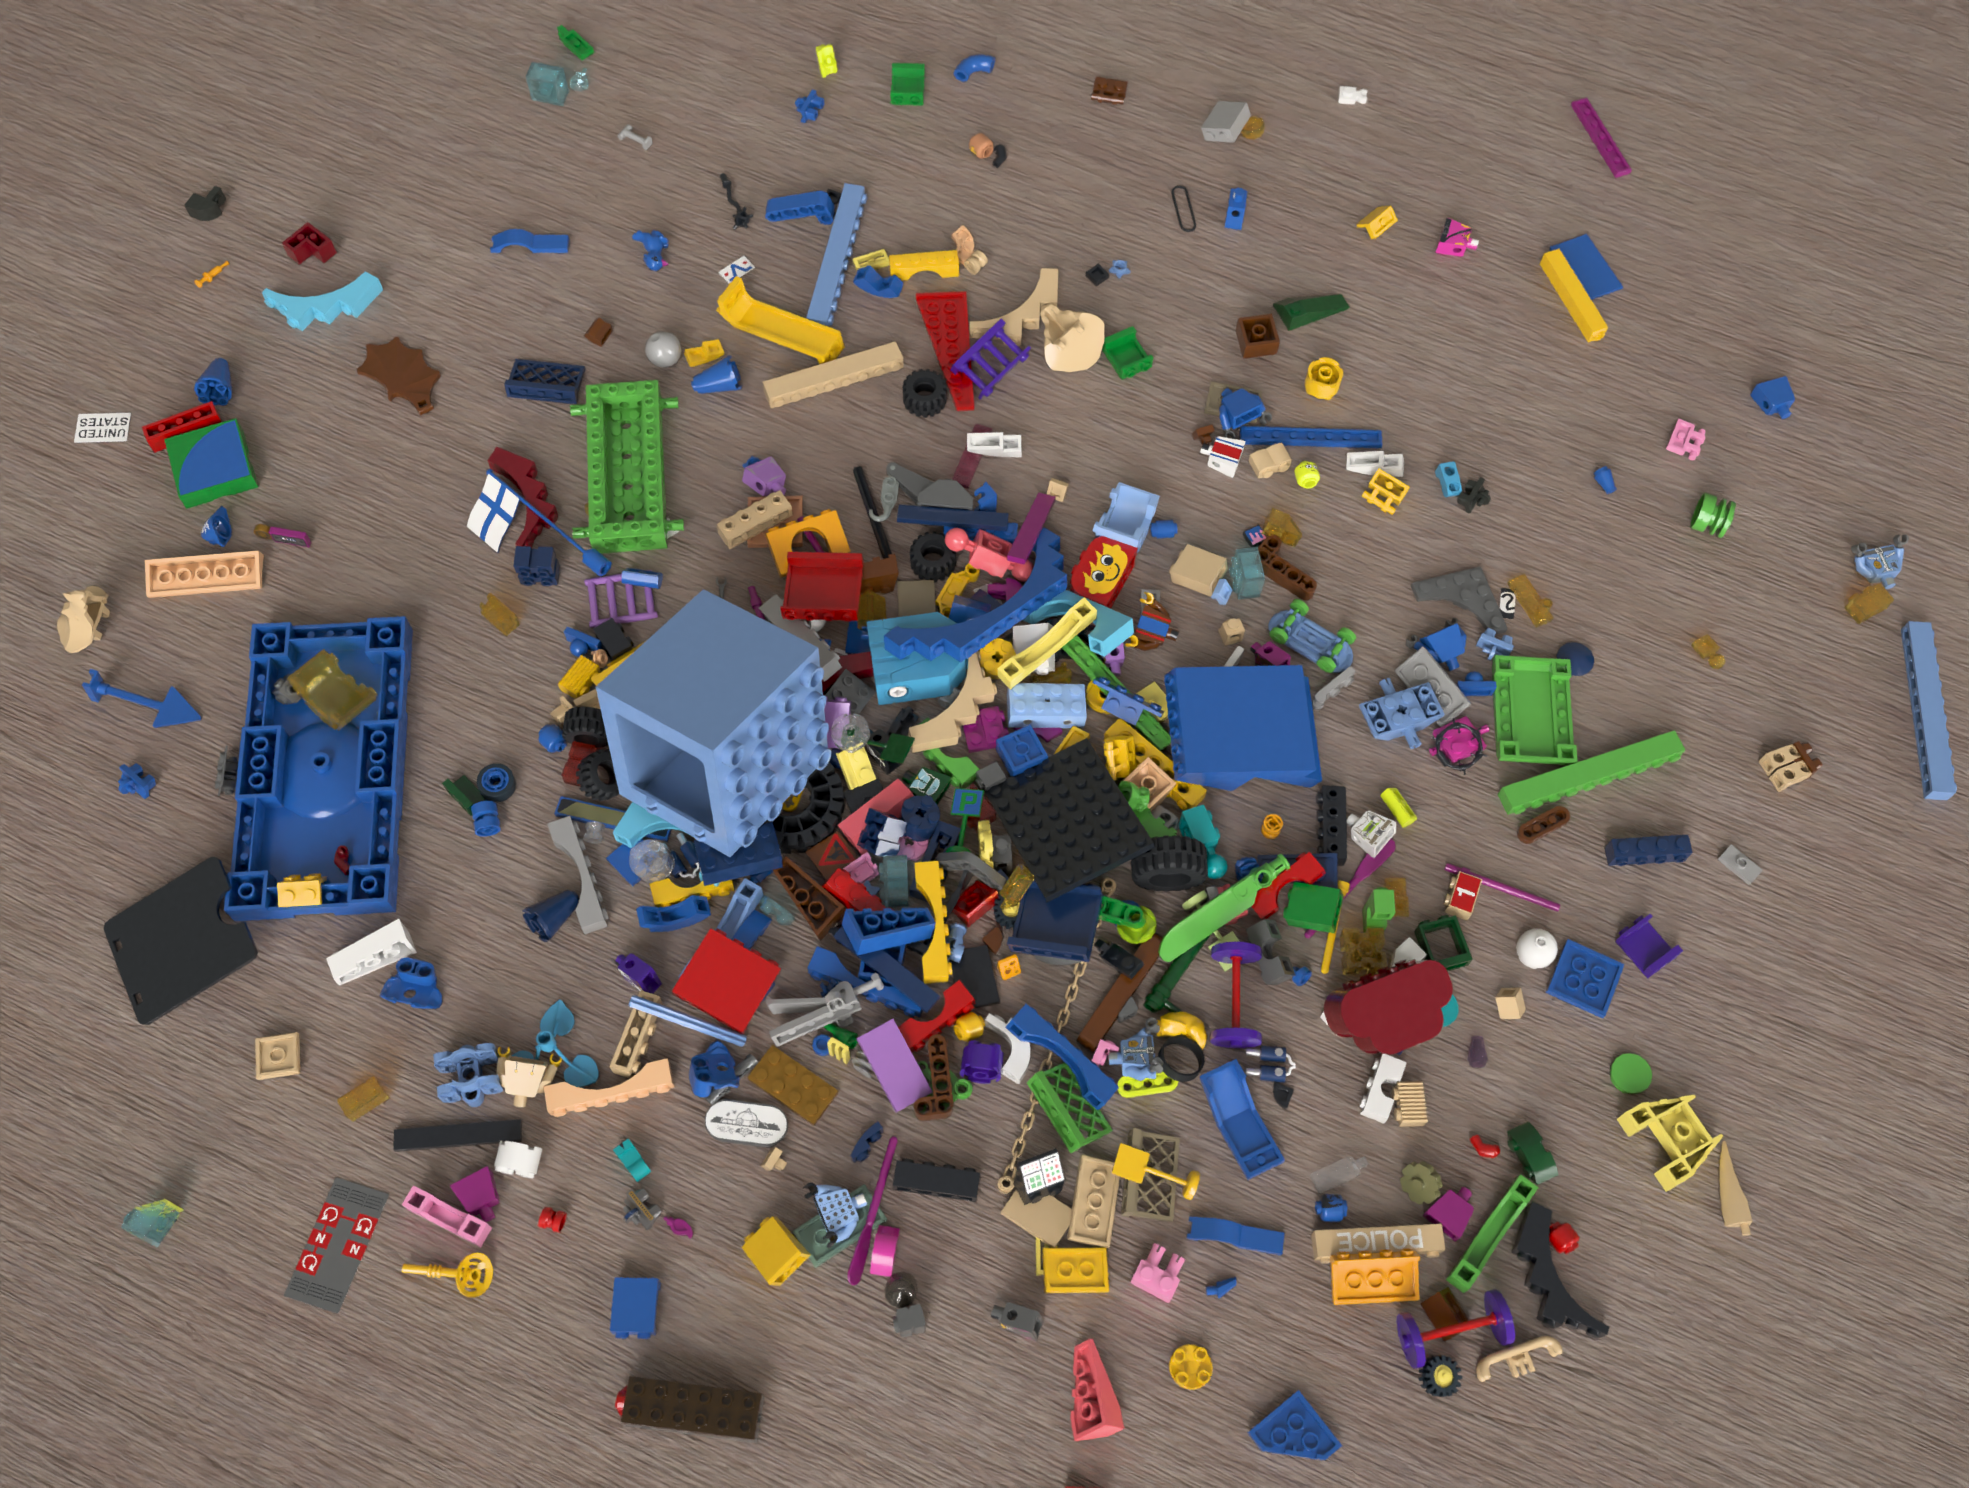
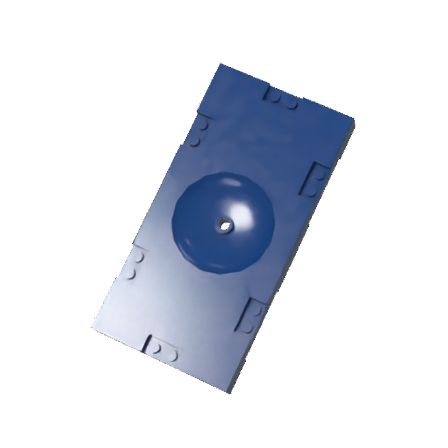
M406 616L367 618V622L296 626H293L291 622L252 624L249 650L251 668L245 727H242L235 792L237 811L231 872L227 873L232 889L225 894L224 911L234 921L295 918V915L334 913L335 916L396 912L399 855L397 854L399 820H402L408 714L406 712L408 681H410L413 630ZM293 673L307 686L301 693L303 695L297 703L281 704L275 699L276 696L271 693L275 689L274 684L279 678ZM341 845L346 846L349 851V875H345L334 863L335 853ZM314 873H321V877L327 876V881L321 883L322 904L279 907L277 883L283 881L284 877H288V875H301V878H304V876Z

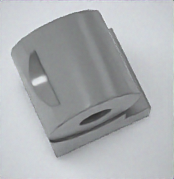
M1158 805L1151 811L1154 818L1160 817L1165 821L1164 825L1168 829L1173 827L1177 830L1179 828L1178 817L1161 805Z

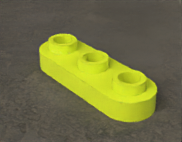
M1163 1071L1159 1074L1156 1073V1079L1146 1078L1142 1081L1123 1076L1118 1081L1117 1085L1119 1088L1117 1091L1125 1098L1173 1091L1179 1081L1171 1079ZM1169 1079L1171 1084H1165L1164 1080ZM1144 1082H1149L1151 1087H1145ZM1129 1085L1131 1090L1126 1091L1123 1086Z

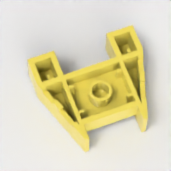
M1695 1095L1669 1100L1663 1099L1650 1103L1644 1102L1617 1118V1121L1628 1137L1649 1126L1673 1161L1654 1173L1666 1192L1692 1177L1711 1150L1723 1137L1720 1134L1712 1139L1688 1103L1696 1098Z

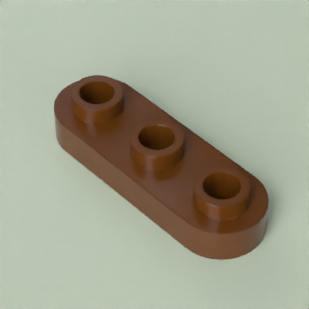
M1556 806L1522 824L1517 831V837L1521 842L1531 844L1566 825L1570 820V812L1563 806ZM1524 833H1528L1530 837H1526Z

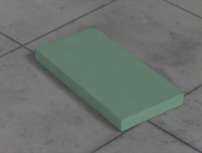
M865 1184L849 1194L850 1198L863 1193L867 1205L856 1210L859 1220L849 1238L837 1242L831 1248H828L827 1245L831 1241L827 1238L822 1240L827 1231L819 1214L793 1230L797 1240L811 1254L809 1259L815 1268L859 1240L866 1224L873 1198ZM880 1207L872 1225V1231L888 1221Z

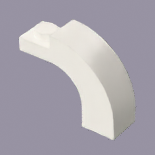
M989 1013L985 1019V1026L1005 1038L1011 1048V1055L1002 1068V1074L1015 1083L1020 1084L1029 1066L1030 1043L1020 1041L1006 1029L1007 1024L1004 1023L1005 1020L998 1015L993 1016Z

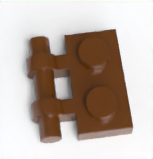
M1096 77L1091 99L1097 100L1099 103L1103 101L1110 102L1112 105L1124 104L1128 82Z

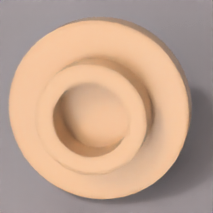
M598 649L590 653L593 656L591 661L598 664L600 668H604L607 665L608 656L604 650Z

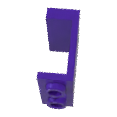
M1651 913L1645 918L1642 915L1633 922V927L1629 928L1626 926L1618 933L1620 937L1615 941L1647 979L1683 952L1679 945L1672 949L1650 925L1648 921L1653 917Z

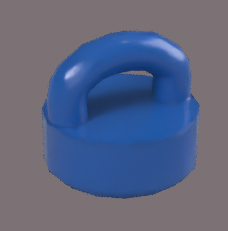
M1294 966L1293 969L1296 976L1292 978V981L1297 986H1302L1310 979L1312 971L1306 966L1302 968Z

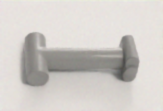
M627 124L617 135L620 140L628 137L642 144L644 150H647L653 144L650 136L645 139L631 132L633 128L630 124Z

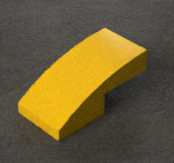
M719 339L702 342L701 347L685 349L684 355L689 367H693L723 356L724 350Z

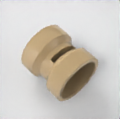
M976 250L971 255V258L964 262V266L971 274L976 275L981 270V267L988 263V259L983 252Z

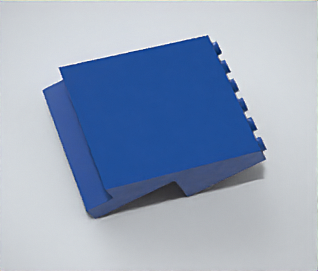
M1302 665L1174 668L1164 675L1175 781L1227 791L1235 790L1254 777L1311 788L1322 781L1309 678L1304 676Z

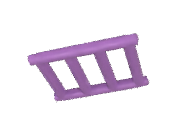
M622 574L585 579L584 583L588 586L591 612L589 627H597L611 618L614 619L616 624L618 622L622 624L658 618V613L654 609L652 588L644 587L647 612L636 614L633 585L625 584L629 615L617 616L614 582L621 581ZM606 583L610 618L599 619L595 585Z

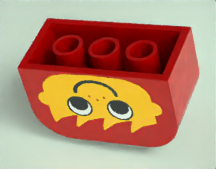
M1104 536L1095 538L1089 544L1087 550L1082 551L1079 564H1075L1071 571L1070 592L1111 609L1135 567L1138 548Z

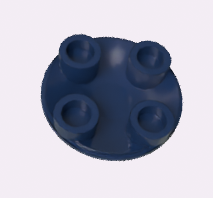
M1566 643L1560 647L1556 654L1557 659H1570L1571 677L1585 675L1594 666L1592 652L1580 643Z

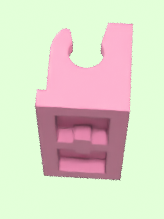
M868 852L843 868L851 874L850 878L856 883L860 882L863 885L866 880L871 881L879 875L876 863H872Z

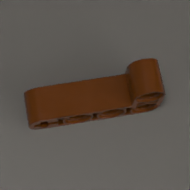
M1276 535L1268 536L1255 551L1252 561L1253 567L1300 599L1305 601L1311 600L1317 587L1316 581L1279 557L1281 539Z
M937 1034L931 1036L928 1040L933 1096L919 1098L914 1103L915 1117L921 1121L945 1119L953 1113V1095L946 1040L943 1036ZM935 1043H938L940 1046V1055H936ZM936 1063H943L945 1067L942 1070H937L934 1068V1065ZM938 1083H945L947 1088L939 1090L936 1088V1085ZM941 1103H947L950 1108L942 1111L938 1106ZM926 1105L929 1110L926 1113H920L918 1108Z

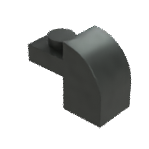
M214 186L206 197L193 193L184 206L191 217L201 221H211L222 215L220 206L224 204L226 198L222 189Z

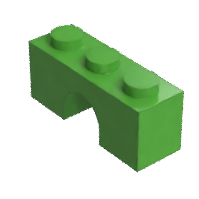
M1385 887L1373 889L1362 909L1363 932L1383 933L1385 931L1387 920H1391L1395 914L1394 890H1388Z

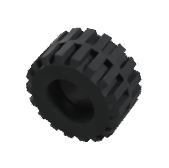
M919 369V372L913 371L912 375L906 377L902 386L903 404H905V408L909 410V413L912 415L915 413L917 417L921 415L923 418H927L929 415L933 417L935 413L939 414L941 409L945 408L947 385L941 374L937 375L936 371L931 372L930 369H926V371ZM921 391H929L932 394L922 396L917 393Z
M932 531V534H929V532H926L924 536L919 535L918 540L914 539L913 545L910 547L911 569L915 575H919V579L925 578L926 580H934V582H937L938 579L943 581L945 576L949 577L956 566V552L946 546L943 533L936 534V532ZM936 553L941 555L942 558L936 561H929L924 556Z
M574 707L565 712L562 737L565 741L583 748H600L608 745L601 709Z
M600 749L581 760V763L577 766L579 771L576 772V776L579 779L576 782L581 785L579 788L581 792H586V797L592 796V800L596 801L599 799V801H604L619 795L610 749ZM598 766L603 767L609 775L608 784L603 783L599 779L597 774Z

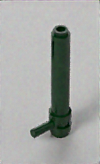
M1210 935L1173 960L1159 982L1153 985L1151 993H1148L1144 998L1145 1002L1143 1005L1147 1010L1157 1013L1164 1007L1171 1013L1183 1012L1169 1001L1172 995L1171 992Z

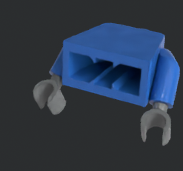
M1227 388L1222 392L1223 398L1219 407V418L1222 429L1225 430L1223 437L1227 438V435H1230L1232 439H1235V433L1230 431V428L1234 430L1260 417L1259 422L1262 425L1272 420V414L1265 412L1266 408L1258 395L1249 393L1245 389L1232 392Z
M1453 618L1451 623L1449 620H1446L1445 628L1421 638L1420 641H1418L1416 635H1411L1412 641L1406 639V646L1408 648H1414L1418 651L1424 646L1438 663L1446 662L1449 671L1460 667L1456 656L1465 653L1464 648L1467 635L1458 625V620Z

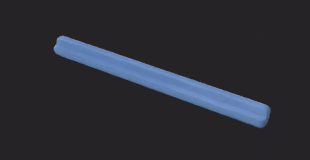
M633 995L629 1001V1006L740 1047H743L746 1042V1035Z

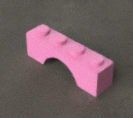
M414 1185L402 1203L407 1210L479 1247H482L492 1230V1227L486 1222L455 1209Z

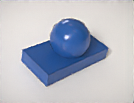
M566 627L564 630L567 641L571 642L570 651L574 656H585L588 650H603L599 639L570 627Z
M1476 671L1469 672L1465 676V681H1458L1456 684L1465 696H1492L1497 687L1496 681H1483L1482 674Z

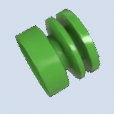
M1704 492L1694 510L1690 528L1703 532L1709 525V535H1713L1716 531V537L1722 538L1732 523L1736 503L1729 501L1727 504V500L1723 498L1716 505L1717 496Z

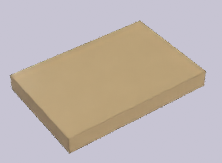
M1015 1190L1001 1211V1214L1049 1247L1055 1248L1069 1228L1072 1209L1050 1195L1042 1198L1037 1203L1024 1205L1017 1190Z

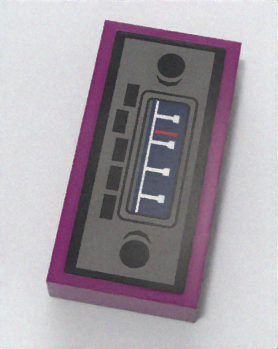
M270 527L269 533L274 542L310 548L312 542L306 532Z

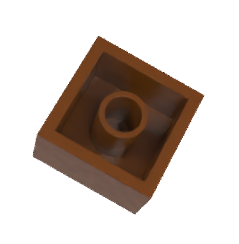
M1272 314L1238 318L1235 331L1243 359L1277 354L1280 340Z

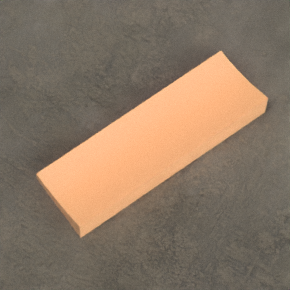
M260 551L145 560L146 596L148 598L261 589L264 554Z

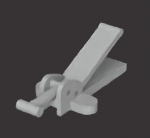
M877 973L872 974L871 981L852 988L851 984L847 981L840 982L825 998L767 999L766 1004L772 1014L808 1013L769 1031L775 1045L778 1047L835 1021L842 1028L853 1023L852 1014L862 1010L857 995L875 987L877 990L884 988Z

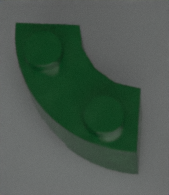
M1529 1121L1507 1131L1508 1147L1519 1158L1523 1166V1173L1527 1179H1531L1536 1185H1539L1559 1175L1551 1152H1547L1544 1149L1542 1136Z

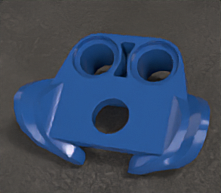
M402 958L397 962L396 969L398 973L395 977H390L385 982L379 995L392 1003L410 1004L413 1008L437 1009L442 1004V994L436 988L437 976L434 966L429 962L412 958ZM408 990L416 992L412 998H406L404 994Z
M718 1040L713 1042L708 1047L706 1053L695 1055L691 1059L689 1080L693 1093L698 1097L709 1096L712 1086H714V1089H722L728 1086L739 1087L740 1077L735 1075L733 1068L736 1066L735 1061L722 1042ZM725 1066L728 1068V1070L720 1071L717 1069V1067Z

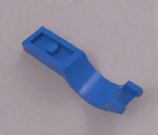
M509 229L492 236L493 247H491L490 251L491 253H501L505 246L520 245L530 249L533 253H568L569 236L533 235L525 230Z
M1189 1217L1188 1222H1192L1191 1234H1187L1186 1239L1220 1241L1232 1244L1237 1248L1280 1256L1283 1253L1285 1235L1283 1232L1244 1226L1224 1219Z

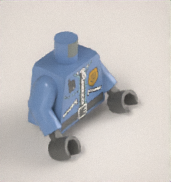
M1895 535L1893 542L1897 544L1896 547L1893 544L1867 550L1865 543L1853 545L1851 550L1856 554L1854 560L1856 571L1871 584L1882 582L1885 589L1894 587L1896 584L1893 579L1902 569L1904 547L1902 546L1908 542V535H1902L1901 541L1900 535Z
M1154 1017L1147 1019L1145 1023L1147 1028L1144 1027L1132 1037L1122 1040L1120 1042V1052L1109 1053V1065H1121L1123 1076L1131 1077L1138 1081L1146 1078L1156 1079V1073H1162L1163 1067L1161 1065L1164 1064L1160 1057H1155L1153 1035H1151V1032H1159L1158 1021Z

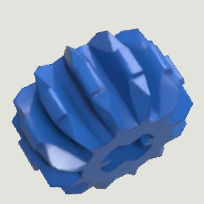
M1245 857L1237 860L1235 873L1238 881L1247 876L1253 868L1259 867V863H1257L1255 858ZM1261 873L1258 876L1259 882L1262 881L1263 877Z

